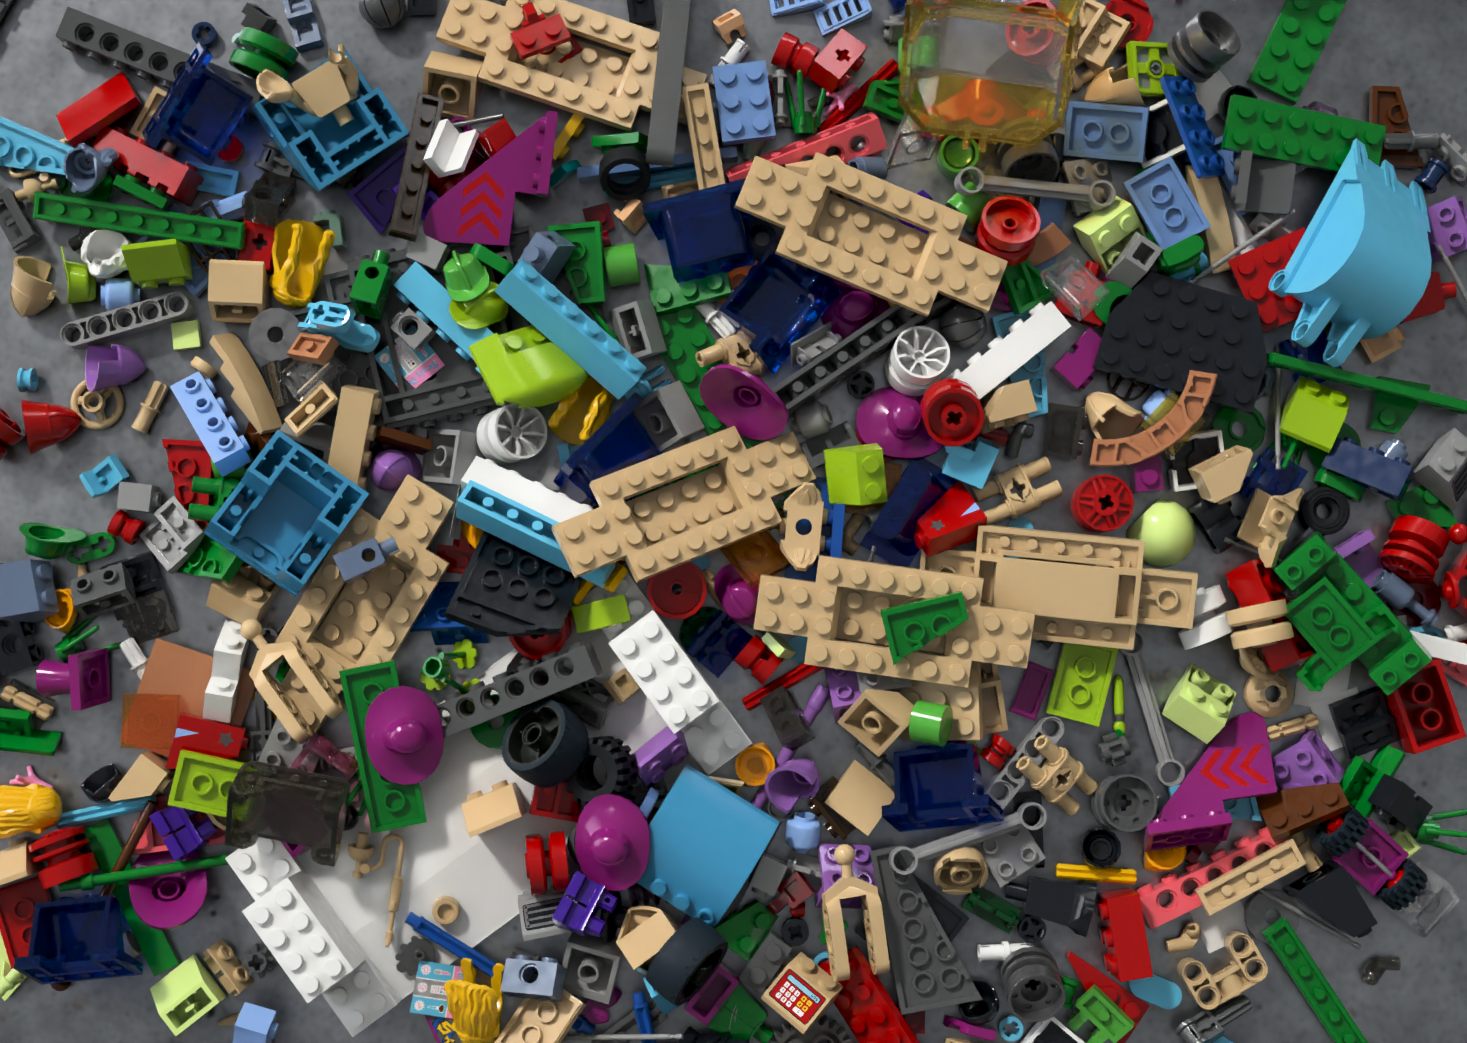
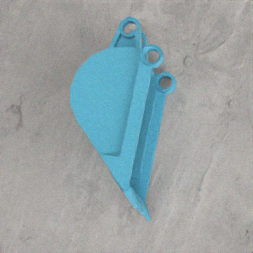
M1357 138L1353 141L1351 150L1284 270H1279L1273 275L1268 286L1270 291L1281 298L1292 295L1303 303L1291 333L1292 340L1303 347L1310 346L1320 335L1329 321L1332 323L1327 337L1328 343L1323 354V360L1332 367L1340 366L1360 339L1377 338L1394 329L1402 322L1423 296L1431 277L1432 259L1428 240V233H1431L1422 186L1414 180L1410 182L1409 188L1397 180L1394 166L1387 160L1382 161L1381 167L1368 159L1365 144Z

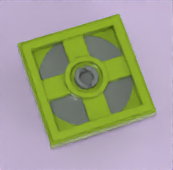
M1129 41L1126 43L1128 79L1134 78L1136 80L1141 97L1166 98L1159 79L1164 76H1179V70L1172 63L1168 55V43Z

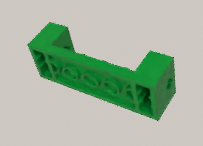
M1318 530L1274 568V571L1292 591L1296 589L1299 594L1325 575L1360 616H1363L1378 605L1385 604ZM1400 620L1397 633L1392 632L1357 657L1369 670V676L1387 696L1432 661L1429 651Z

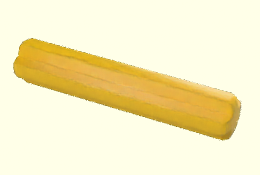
M1058 863L1055 871L1056 877L1059 879L1132 885L1137 880V873L1134 869L1112 867L1096 869L1087 865Z

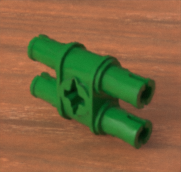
M193 476L191 491L193 493L216 495L218 502L215 503V506L190 503L188 519L210 522L241 480L225 478V476H221L218 479Z

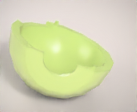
M1160 498L1126 529L1127 539L1145 540L1143 563L1162 568L1176 565L1188 556L1194 547L1196 529L1194 520L1186 508L1175 501Z

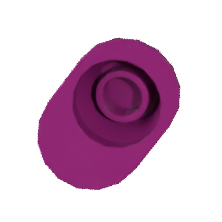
M729 564L722 567L715 577L714 590L725 613L741 625L754 624L759 585L748 569L742 565Z

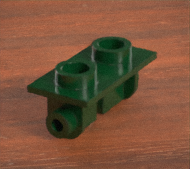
M979 885L972 888V892L968 894L961 906L1008 934L1012 928H1016L1020 920L1018 917L1022 911L988 890L980 888Z

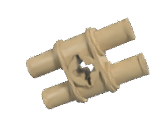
M764 324L749 331L739 330L737 334L725 339L719 338L715 345L697 352L695 357L700 367L722 360L726 365L739 367L751 375L760 377L766 369L783 363L784 355L779 348L761 355L757 354L754 346L771 339L773 336L769 325Z
M1046 456L1026 465L1018 463L1016 467L1000 474L995 473L992 476L993 479L985 482L983 489L977 487L971 489L977 503L997 494L1002 495L1004 498L1003 504L983 512L987 517V525H994L1008 518L1016 520L1018 516L1034 509L1039 510L1043 503L1063 495V490L1058 480L1037 489L1032 488L1030 484L1031 479L1052 470ZM1013 485L1018 490L1023 489L1021 497L1017 493L1012 494Z
M1041 735L1034 742V747L1047 760L1039 767L1028 756H1023L1018 760L1016 768L1030 780V786L1033 789L1038 790L1045 796L1048 803L1058 805L1064 812L1072 816L1078 812L1080 804L1067 793L1075 784L1086 795H1091L1096 791L1098 784L1085 772L1084 765L1069 755L1066 748L1058 747L1048 737Z

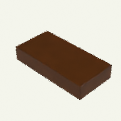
M387 426L377 429L374 439L375 442L419 455L431 451L433 441Z

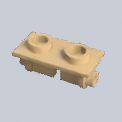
M223 938L202 953L205 957L203 959L204 962L207 963L214 974L220 970L224 973L219 978V981L228 994L232 993L235 997L255 982L251 976H248V970L241 966V962Z

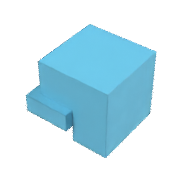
M978 436L974 445L966 443L961 446H945L947 455L942 465V473L983 489L999 452L998 443Z

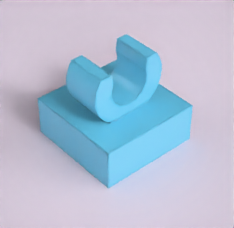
M568 443L557 445L561 470L563 472H574L572 464L576 467L585 465V460L576 461L573 458L575 452L583 451L582 446L577 445L569 450Z

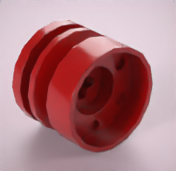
M1103 474L1089 478L1079 484L1072 493L1069 505L1071 516L1076 524L1085 531L1098 534L1116 530L1124 525L1132 515L1134 500L1130 488L1124 481L1117 476ZM1106 497V503L1109 504V507L1101 509L1102 504L1098 500Z
M1411 515L1396 517L1388 533L1390 540L1384 542L1383 550L1378 556V563L1384 570L1393 572L1405 581L1418 584L1432 582L1435 571L1439 567L1438 559L1443 557L1449 544L1450 536L1439 525L1429 520Z
M84 825L56 830L41 836L33 844L28 845L30 852L43 849L44 852L43 855L33 858V863L44 861L48 863L46 868L37 873L43 890L99 869L94 852L80 854L79 848L90 842L89 838L78 842L75 840L74 836L86 832Z

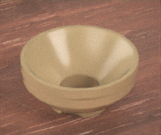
M1281 672L1277 678L1271 681H1263L1251 675L1245 683L1244 700L1246 705L1252 712L1264 718H1274L1282 715L1293 703V685L1289 678ZM1272 685L1276 686L1280 691V696L1275 702H1270L1265 697L1266 689Z

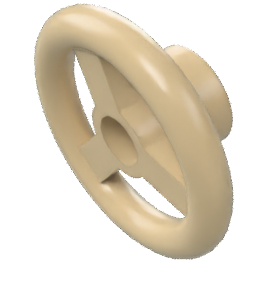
M86 380L82 381L74 389L70 401L71 410L75 411L82 419L80 424L91 430H102L115 424L124 409V398L118 386L104 388L101 393L88 391L81 396L82 392L87 389ZM113 393L116 406L113 414L107 419L104 408L106 400ZM98 398V406L93 407V401ZM79 405H82L86 411L95 413L98 422L86 419L81 414Z
M1249 647L1239 649V661L1246 672L1263 681H1271L1278 677L1280 671L1273 673L1271 668L1267 666L1261 647L1256 649Z

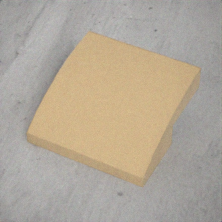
M1080 0L1070 15L1076 28L1075 42L1070 52L1103 71L1131 28V23L1108 12L1105 5L1095 0Z
M853 760L823 803L864 835L868 836L890 806L897 792L859 762Z

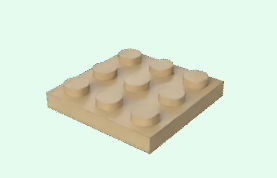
M972 661L968 688L911 680L912 687L901 688L900 694L913 705L918 700L951 706L953 721L948 740H983L981 662ZM909 725L902 732V741H912L909 736Z

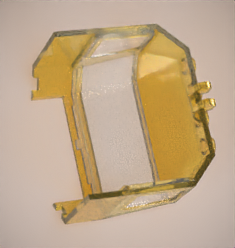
M907 0L905 4L899 105L923 132H930L935 136H957L962 139L963 150L969 149L971 139H979V152L984 153L987 150L988 143H1008L1018 148L1032 147L1063 125L1070 103L1085 0H1059L1058 10L987 0Z

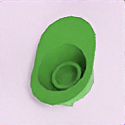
M454 250L452 251L453 258L443 268L446 280L445 285L449 296L457 302H467L476 299L488 289L490 284V277L486 267L472 253L459 255Z

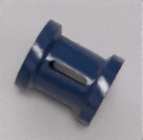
M1430 158L1427 162L1428 166L1421 176H1417L1414 179L1415 182L1422 186L1423 191L1430 194L1436 192V186L1443 176H1447L1450 173L1449 167L1436 158Z

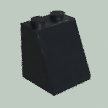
M1327 860L1316 871L1307 872L1282 887L1287 895L1339 931L1352 937H1364L1372 931L1371 927L1378 924L1343 865Z

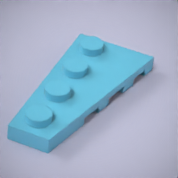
M0 116V166L66 175L63 172V162L65 155L74 149L72 146Z

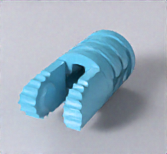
M663 364L642 374L637 383L624 394L630 407H633L634 404L639 403L657 389L672 384L671 379L663 380L653 387L648 383V380L661 375L665 371Z

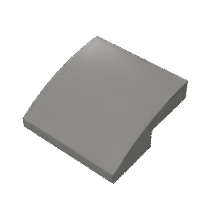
M173 495L153 513L157 519L139 534L140 538L171 574H174L187 561L205 535L195 520L188 519V511L177 497Z

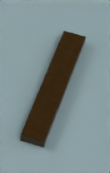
M418 92L389 236L413 242L416 241L430 174V167L424 162L423 158L441 120L445 100L443 98Z

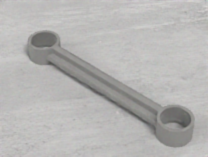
M973 166L962 169L954 180L956 191L964 197H972L979 191L1083 201L1094 210L1105 209L1114 201L1116 196L1114 186L1106 180H1098L1091 186L998 177L983 175L980 169ZM963 174H972L977 179L978 186L976 190H968L962 185L961 176ZM1094 187H1101L1106 191L1108 200L1105 204L1098 203L1093 198L1092 190Z
M1136 630L1135 635L1140 642L1138 649L1135 652H1126L1124 649H1119L1118 651L1127 658L1158 760V764L1155 767L1156 779L1163 785L1173 787L1183 781L1185 770L1179 761L1174 760L1142 655L1145 647V638L1141 632ZM1168 762L1175 764L1179 769V775L1173 782H1166L1161 777V769Z
M1026 802L1018 808L1016 813L912 849L906 846H898L889 854V865L893 871L901 875H908L917 868L918 864L943 856L954 848L969 847L1023 827L1029 830L1040 829L1047 820L1046 810L1038 803ZM1028 806H1035L1040 810V820L1034 826L1027 825L1023 820V812ZM899 851H908L912 854V864L905 871L899 870L894 864V856Z

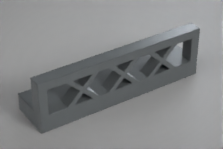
M518 652L508 664L506 671H508L509 676L518 673L517 667L523 665L520 663L523 658L534 662L535 665L542 663L543 660L530 659ZM563 666L567 673L572 674V669ZM540 670L539 679L547 684L549 676L545 675L546 671ZM593 679L579 683L583 688L574 689L569 687L542 698L543 700H554L575 713L582 722L599 730L605 723L608 709L615 701L605 686ZM516 680L514 684L516 691L523 693V683ZM600 693L608 698L605 702L594 698L593 694Z

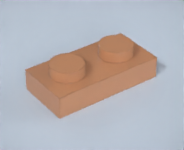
M301 332L287 354L293 360L325 365L333 357L339 342L332 336Z

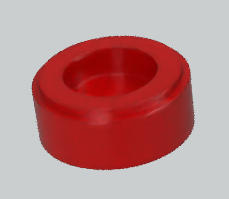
M227 134L217 140L215 150L223 161L233 163L243 156L244 146L236 136Z

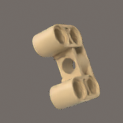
M1239 930L1229 931L1225 935L1224 947L1232 961L1229 962L1230 965L1215 974L1208 973L1205 966L1192 957L1181 959L1177 965L1178 976L1192 1000L1204 1009H1214L1227 1000L1239 996L1246 989L1265 979L1268 974L1267 964L1250 936ZM1242 937L1244 939L1243 948L1237 951L1234 950V941ZM1256 961L1258 964L1257 971L1253 974H1248V965ZM1190 965H1196V975L1188 978L1186 976L1187 968ZM1204 989L1211 990V997L1207 1001L1200 1000V994Z

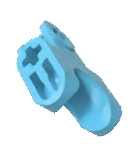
M319 301L317 303H308L306 307L309 311L304 322H300L297 326L300 332L332 336L346 349L367 353L372 352L380 340V333L375 328L354 320L356 313L348 306L332 302Z

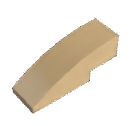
M981 662L983 735L1007 731L1008 725L1003 691L997 664Z

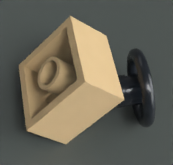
M609 890L608 892L618 899V903L612 914L601 910L600 919L606 922V927L600 938L604 943H609L615 937L617 929L620 928L616 944L632 968L646 976L648 968L657 953L680 927L672 916L661 909L650 906H621L620 892Z

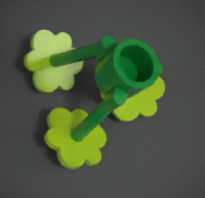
M470 639L456 642L454 644L455 650L452 653L441 652L438 657L431 656L427 658L419 678L422 683L426 684L428 690L432 691L435 688L437 690H444L448 684L459 690L461 695L470 692L469 686L480 682L479 679L474 678L470 682L465 681L461 685L450 679L451 667L448 662L449 659L456 662L459 669L473 668L476 665L475 657L478 655V651L476 648H473V642ZM467 700L466 707H475L472 701Z

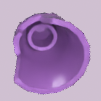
M93 344L87 345L85 380L87 389L90 392L124 385L138 378L146 370V365L142 358L128 347L119 344H111V348Z
M388 446L380 449L373 455L369 466V473L373 484L378 489L394 493L398 491L407 474L420 480L422 466L415 453Z
M805 758L789 760L783 766L771 771L765 780V792L770 802L786 814L791 811L799 798L805 799L810 796L814 798L820 788V772L815 761Z

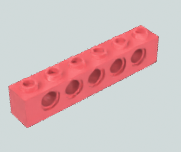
M870 112L758 157L780 166H785V164L801 162L807 156H811L813 159L816 152L826 156L828 148L836 146V152L832 156L838 155L848 165V162L857 156H877L881 153V150L888 148L879 118L873 112ZM855 137H861L859 145L851 147V141ZM754 158L723 170L735 202H737Z
M1266 826L1258 831V836L1251 839L1249 837L1241 838L1234 842L1235 847L1227 851L1224 848L1211 853L1209 855L1210 859L1202 863L1200 860H1197L1193 865L1191 863L1185 866L1186 871L1176 874V872H1172L1161 878L1162 882L1153 887L1151 884L1137 889V893L1140 895L1146 927L1152 930L1201 906L1202 904L1194 890L1209 882L1207 876L1211 869L1217 868L1219 876L1233 869L1232 861L1234 858L1241 856L1243 863L1257 857L1256 851L1260 845L1265 844L1268 851L1289 838L1274 842ZM1188 880H1193L1195 884L1194 890L1189 894H1185L1183 891L1184 883ZM1164 892H1169V903L1165 906H1160L1159 896Z

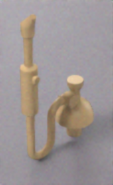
M66 137L59 140L71 146ZM8 167L9 175L16 179L41 172L26 170L15 173L13 167ZM41 172L39 179L44 184L36 179H25L23 181L24 189L15 191V196L18 201L29 199L34 204L35 192L45 193V190L60 188V182L57 178L51 179L48 172Z
M358 832L357 843L348 844L349 855L353 860H356L355 871L352 873L354 878H363V874L379 870L385 861L387 842L390 839H396L399 842L396 873L392 877L388 903L390 916L388 930L385 935V947H389L394 936L395 912L399 910L403 882L401 869L405 843L399 834L390 833L386 835L381 843L379 862L377 865L372 866L369 863H363V861H367L373 856L375 847L367 845L369 833Z

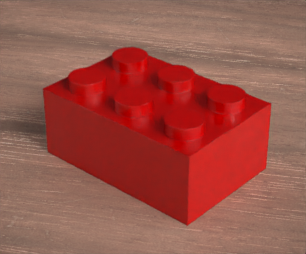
M1432 658L1431 662L1387 696L1384 693L1391 715L1394 716L1405 753L1417 754L1467 737L1440 659Z
M1131 888L1098 892V900H1095V911L1097 917L1101 916L1103 927L1099 928L1101 943L1106 944L1107 954L1103 955L1106 971H1110L1111 975L1120 982L1153 977L1139 893Z

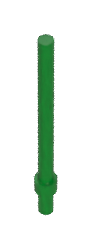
M227 854L99 875L88 873L81 875L80 878L60 883L58 887L60 892L76 889L87 891L93 890L95 886L223 866L228 865L225 859Z

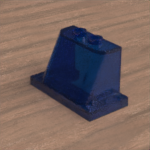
M198 42L142 134L145 142L155 149L163 137L211 166L220 150L225 151L230 145L233 138L230 135L234 128H239L245 121L247 114L244 112L253 100V96L208 66L213 55L208 47Z
M746 178L642 205L643 215L658 241L665 239L673 276L677 283L692 279H703L708 275L720 272L727 273L736 268L755 264L748 218L753 217V215L734 208Z
M769 248L757 264L750 268L748 275L732 290L731 295L719 308V311L727 320L753 340L749 348L765 370L774 375L790 355V344L807 335L841 292L831 277L815 270H811L808 273L790 260L776 255V251Z
M635 392L563 464L553 482L562 488L570 480L599 506L589 486L591 481L662 454L634 415L644 399ZM636 495V496H633V497H631V498L625 499V501L627 502V501H630V500H632V499H635V498L637 497V495Z
M925 458L909 461L901 475L902 478L884 508L859 544L870 552L872 545L877 546L875 555L895 566L909 567L920 550L914 541L917 520L955 483L960 482L958 479L943 474L940 467Z
M947 742L945 746L941 747L922 745L916 747L915 750L894 752L895 804L882 806V817L897 831L906 832L1004 821V811L988 794L984 793L978 749L974 743L957 744Z
M87 894L84 898L61 897L59 901L35 903L28 957L15 958L13 969L43 985L142 975L143 963L125 953L119 900L112 895Z

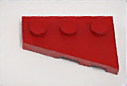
M162 439L163 447L168 455L169 472H172L175 497H177L187 511L189 510L190 503L212 506L213 495L193 493L191 491L193 476L214 479L211 457L202 441Z

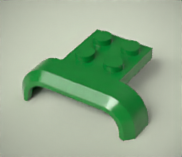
M1325 575L1287 604L1289 612L1285 615L1316 651L1296 671L1297 677L1310 691L1320 692L1331 677L1383 637L1392 632L1397 633L1399 628V620L1385 604L1378 605L1363 616H1360Z

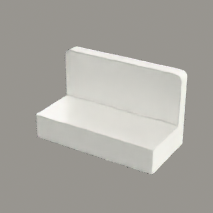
M448 119L439 121L423 158L424 162L438 178L463 172L479 133L476 129L459 133Z

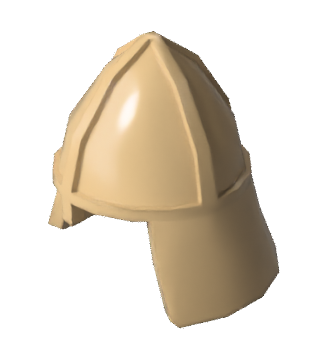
M1127 63L1115 70L1114 67L1107 68L1098 74L1087 87L1084 97L1085 102L1145 107L1136 80L1134 78L1128 79Z
M18 256L13 260L10 296L14 309L21 317L36 315L44 310L53 301L57 293L55 290L51 291L53 284L47 281L52 265L41 259L29 256Z
M1094 392L1086 395V418L1096 439L1105 440L1129 437L1144 420V413L1134 409L1113 394Z

